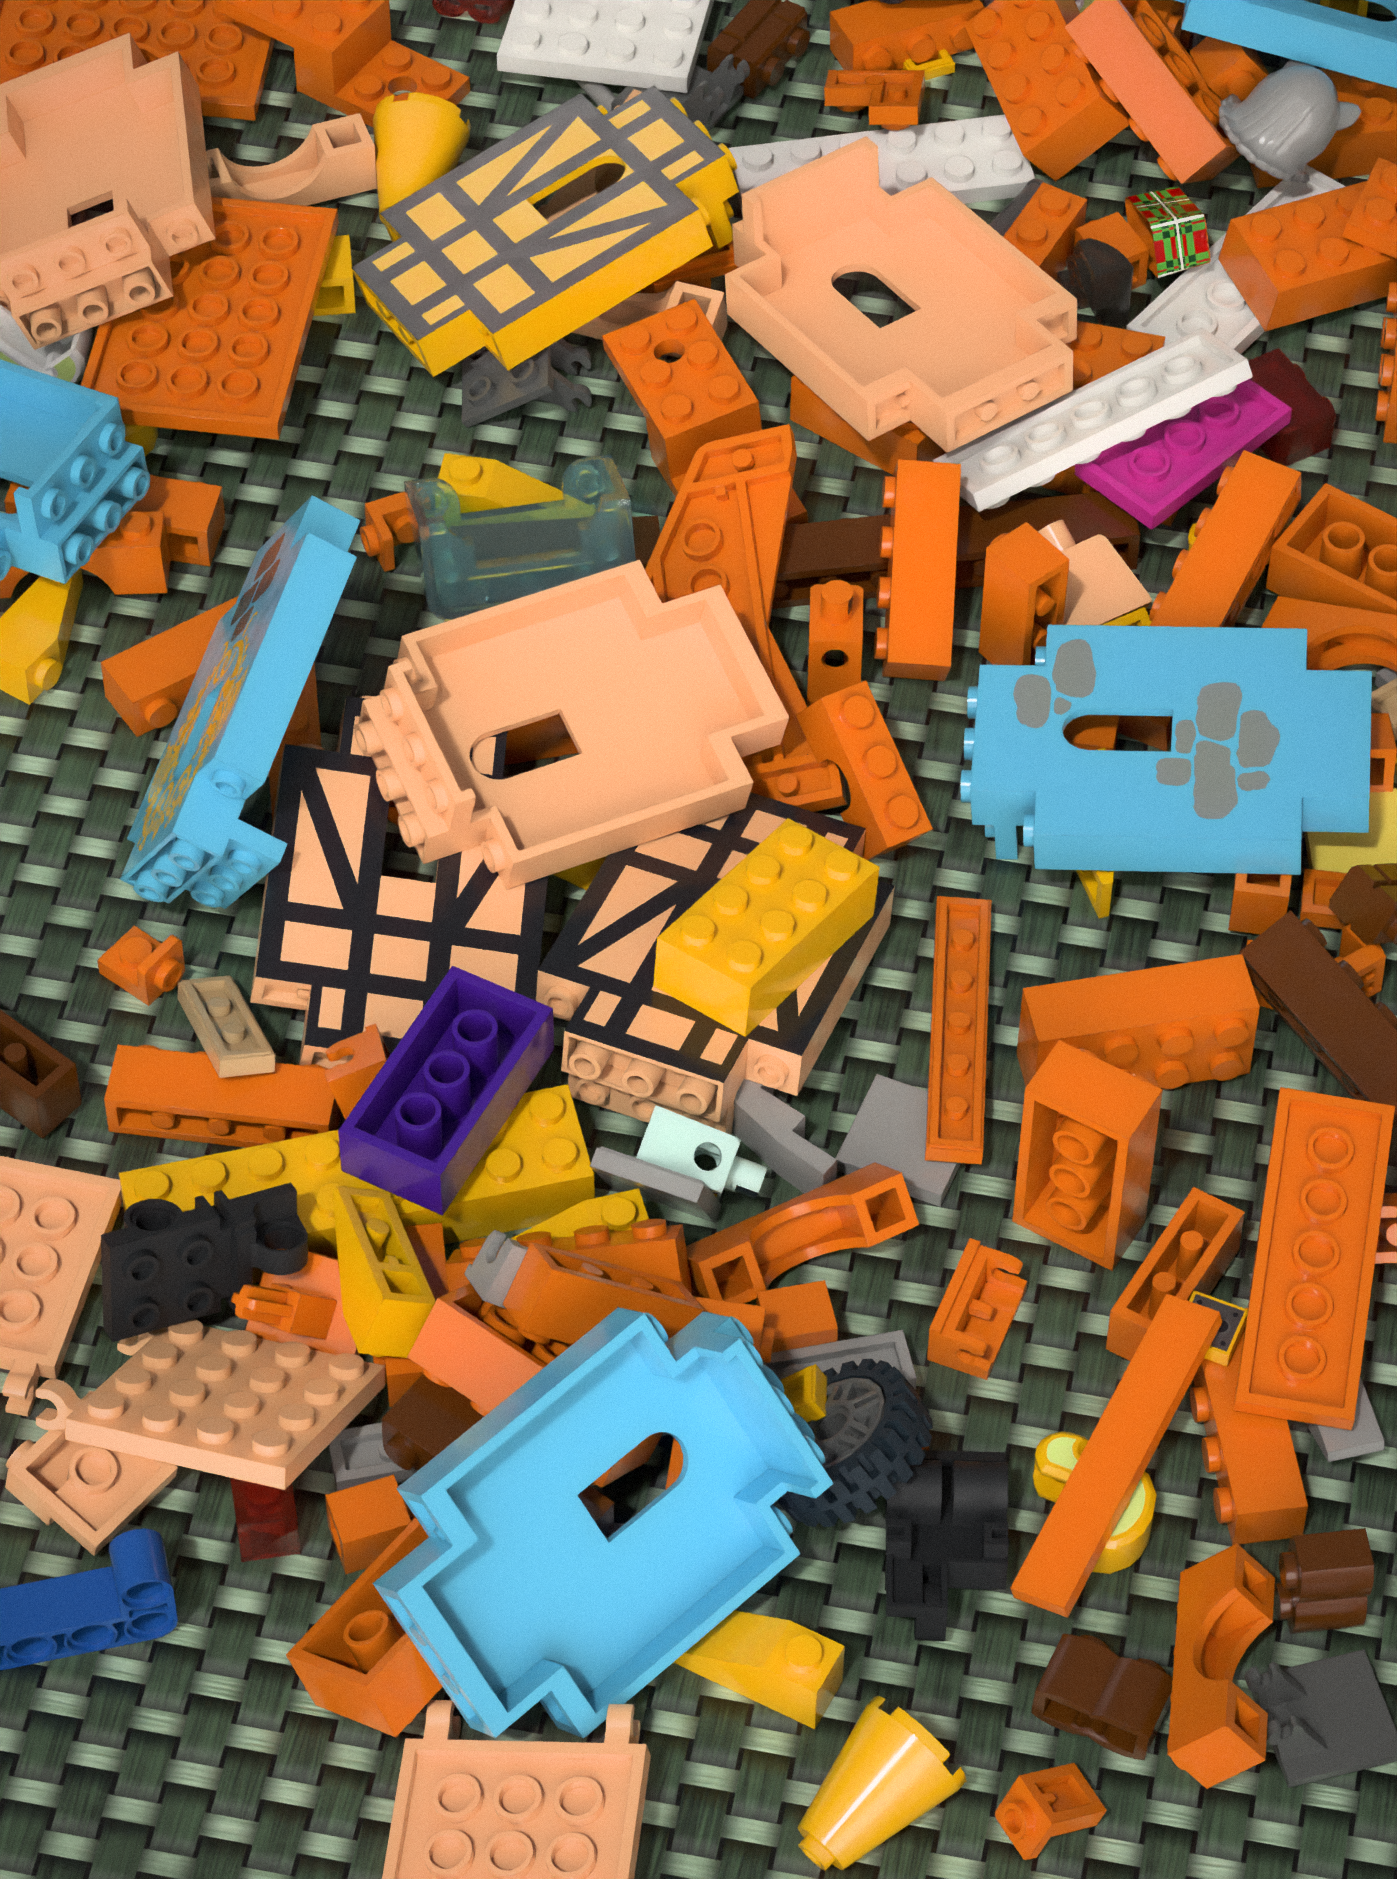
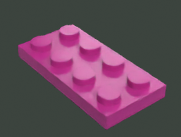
M1248 379L1238 384L1235 390L1227 395L1211 397L1193 406L1189 413L1180 418L1167 419L1146 429L1145 434L1138 439L1120 442L1102 451L1095 460L1085 464H1076L1075 475L1153 530L1221 477L1227 466L1234 467L1243 450L1252 453L1289 424L1292 408L1251 379Z

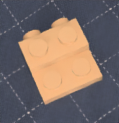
M89 1391L82 1400L88 1398L93 1392ZM58 1429L46 1432L36 1443H33L30 1439L25 1441L13 1452L6 1463L8 1473L5 1488L46 1525L49 1526L55 1521L95 1556L176 1477L178 1467L174 1464L65 1440V1430Z

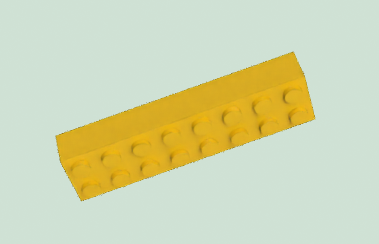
M566 1084L524 1093L443 1216L390 1193L403 1226L442 1223L445 1245L489 1236L494 1230L504 1233L534 1227L581 1201L595 1198L594 1172L590 1167L591 1162L569 1085ZM338 1130L119 1173L124 1213L132 1204L147 1199H162L172 1202L182 1212L195 1209V1197L203 1195L208 1203L213 1206L214 1192L222 1190L228 1199L291 1182L297 1190V1215L308 1234V1250L338 1259L333 1207V1192L336 1186L388 1192L341 1171ZM253 1268V1283L260 1281L262 1270L259 1268Z

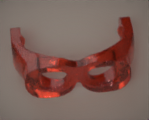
M432 0V5L439 14L458 17L465 11H468L474 20L481 23L494 24L499 21L502 15L513 8L515 0H457L461 4L459 6L452 4L449 0ZM475 4L487 5L491 9L479 10L475 7Z

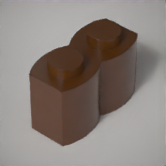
M1366 1528L1291 1536L1288 1552L1279 1554L1281 1583H1276L1274 1589V1608L1278 1620L1287 1619L1290 1634L1362 1627L1367 1616V1596L1371 1594L1374 1582V1562Z
M1062 1634L1035 1690L1031 1713L1055 1728L1075 1735L1088 1736L1091 1740L1112 1752L1133 1759L1145 1760L1171 1704L1170 1696L1173 1678L1154 1661L1144 1658L1135 1660L1119 1657L1102 1640L1094 1636Z

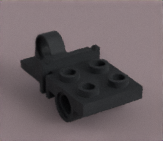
M292 1183L228 1199L222 1190L214 1192L213 1206L202 1195L195 1197V1209L182 1212L176 1204L162 1199L142 1200L129 1206L124 1213V1229L101 1235L103 1329L112 1342L220 1312L221 1298H224L235 1312L236 1304L231 1302L232 1295L235 1291L240 1292L245 1284L253 1285V1268H259L266 1273L274 1275L293 1274L303 1269L308 1261V1234L297 1215V1190Z
M923 1450L926 1455L920 1465H909L914 1475L906 1484L897 1481L893 1485L897 1493L889 1500L885 1499L886 1617H913L914 1640L945 1641L948 1588H999L1000 1590H1006L1009 1538L1007 1522L1008 1463L1005 1462V1452Z

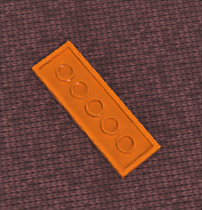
M1280 1087L1233 1411L1352 1430L1357 1404L1395 1106Z

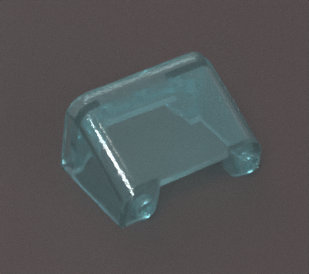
M611 454L584 457L570 464L562 476L563 500L468 513L460 512L457 493L448 482L437 478L404 481L406 507L424 594L430 611L436 618L445 622L636 561L631 500Z

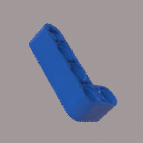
M143 1528L133 1529L118 1535L109 1545L111 1566L0 1588V1671L153 1640L172 1632L177 1626L178 1618L172 1580L161 1534L155 1530Z

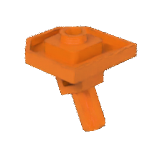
M308 1250L307 1264L300 1271L288 1275H274L262 1271L258 1286L245 1284L240 1292L235 1291L232 1295L231 1302L236 1304L235 1315L240 1319L248 1320L245 1331L252 1332L257 1338L279 1343L300 1342L309 1346L311 1350L334 1355L343 1353L360 1355L343 1316L338 1259Z

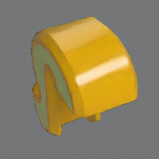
M1057 1432L1048 1435L1039 1442L1036 1447L1033 1484L1038 1496L1056 1503L1088 1442L1084 1436L1071 1432ZM1145 1471L1092 1572L1112 1574L1130 1567L1141 1557L1147 1547L1154 1518L1157 1494L1149 1474Z

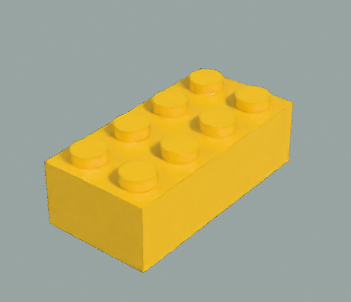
M787 818L657 937L653 986L746 1037L874 916L880 867Z

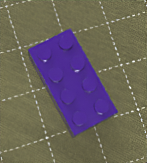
M452 965L338 1130L341 1171L443 1216L554 1050L553 1008Z

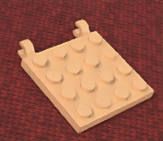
M0 1156V1368L10 1370L2 1390L3 1396L9 1397L5 1407L7 1413L28 1417L35 1402V1390H37L39 1377L57 1379L101 1261V1235L112 1232L123 1202L120 1180Z
M192 1319L120 1340L117 1343V1350L132 1357L85 1400L80 1399L72 1387L64 1381L58 1379L46 1380L35 1390L36 1397L50 1400L54 1403L57 1410L46 1408L36 1417V1425L49 1431L65 1430V1440L285 1490L385 1387V1366L366 1362L355 1354L343 1353L334 1355L311 1350L309 1346L300 1342L279 1343L257 1338L255 1334L245 1330L224 1331L206 1327L200 1321Z
M430 1700L428 1702L423 1739L405 1738L382 1879H634L651 1759L647 1744H638L640 1721L633 1720L634 1704H609L604 1743L459 1740L461 1718L460 1716H453L455 1705L453 1701Z

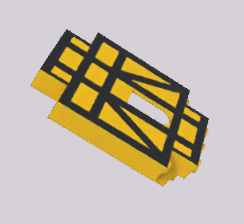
M655 86L650 87L609 113L602 105L595 107L580 93L381 212L380 215L392 243L354 265L351 269L367 305L433 377L484 346L509 371L713 247L706 228L707 225L713 242L719 249L732 242L733 229L729 219L734 216V213L727 199L739 192L733 175V171L737 169V164L730 150L723 143L716 145L712 141L707 129L699 120L692 122L688 118L683 106L675 97L669 100ZM606 163H617L625 167L623 176L616 183L550 223L532 206L596 166Z

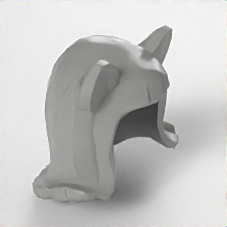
M1291 59L1283 68L1269 74L1260 81L1244 101L1241 102L1235 94L1221 101L1218 112L1220 127L1224 130L1230 143L1235 144L1237 151L1245 156L1246 160L1278 179L1306 183L1309 180V175L1303 171L1304 165L1324 151L1336 131L1351 127L1357 121L1361 109L1356 104L1339 101L1335 85L1323 71L1315 68L1314 65Z

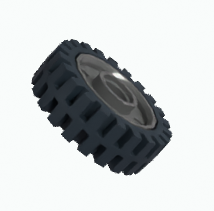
M862 1359L859 1366L854 1361L842 1363L839 1374L833 1367L823 1372L827 1377L826 1416L815 1422L813 1420L809 1421L807 1424L815 1435L814 1442L825 1456L826 1461L822 1466L834 1484L816 1499L787 1491L777 1500L785 1511L798 1523L802 1521L806 1526L816 1527L820 1522L823 1527L835 1526L838 1517L844 1523L855 1520L857 1509L859 1508L865 1514H868L877 1508L876 1498L882 1495L886 1500H889L897 1493L893 1485L897 1481L906 1484L914 1475L909 1465H920L926 1455L922 1448L930 1446L932 1435L928 1431L933 1428L932 1418L929 1415L930 1411L913 1386L895 1366L892 1367L888 1362L880 1360L876 1363L873 1359Z

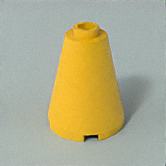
M420 92L409 93L408 100L393 102L394 95L387 96L377 104L373 116L379 218L383 224L381 212L456 168L469 141L471 124L469 119L465 123L460 118L461 109L455 104L438 96Z
M881 1696L874 1697L866 1705L797 1827L800 1834L804 1837L798 1844L799 1848L813 1863L825 1871L831 1864L840 1870L846 1869L957 1792L966 1782V1776L961 1767L953 1776L950 1774L943 1763L951 1754L907 1712L899 1707L891 1715L882 1711L886 1699Z

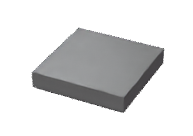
M876 1074L835 1158L837 1159V1171L844 1174H850L874 1162L902 1172L910 1197L941 1207L961 1163L925 1160L928 1091Z
M603 1146L596 1148L590 1167L611 1188L623 1192L639 1188L643 1199L716 1223L722 1204L702 1180Z

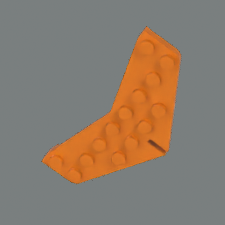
M790 424L711 441L696 451L645 571L662 603L721 584L789 716L780 745L741 757L754 782L751 792L815 812L847 805L844 780L835 762L827 760L818 764L796 717L799 712L807 708L806 702L769 629L797 460L794 433Z

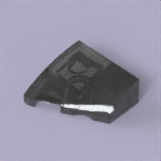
M1091 238L1078 240L1074 246L1073 255H1069L1065 261L1068 270L1057 273V282L1077 298V310L1091 308L1099 325L1126 329L1134 267L1120 251L1104 242Z

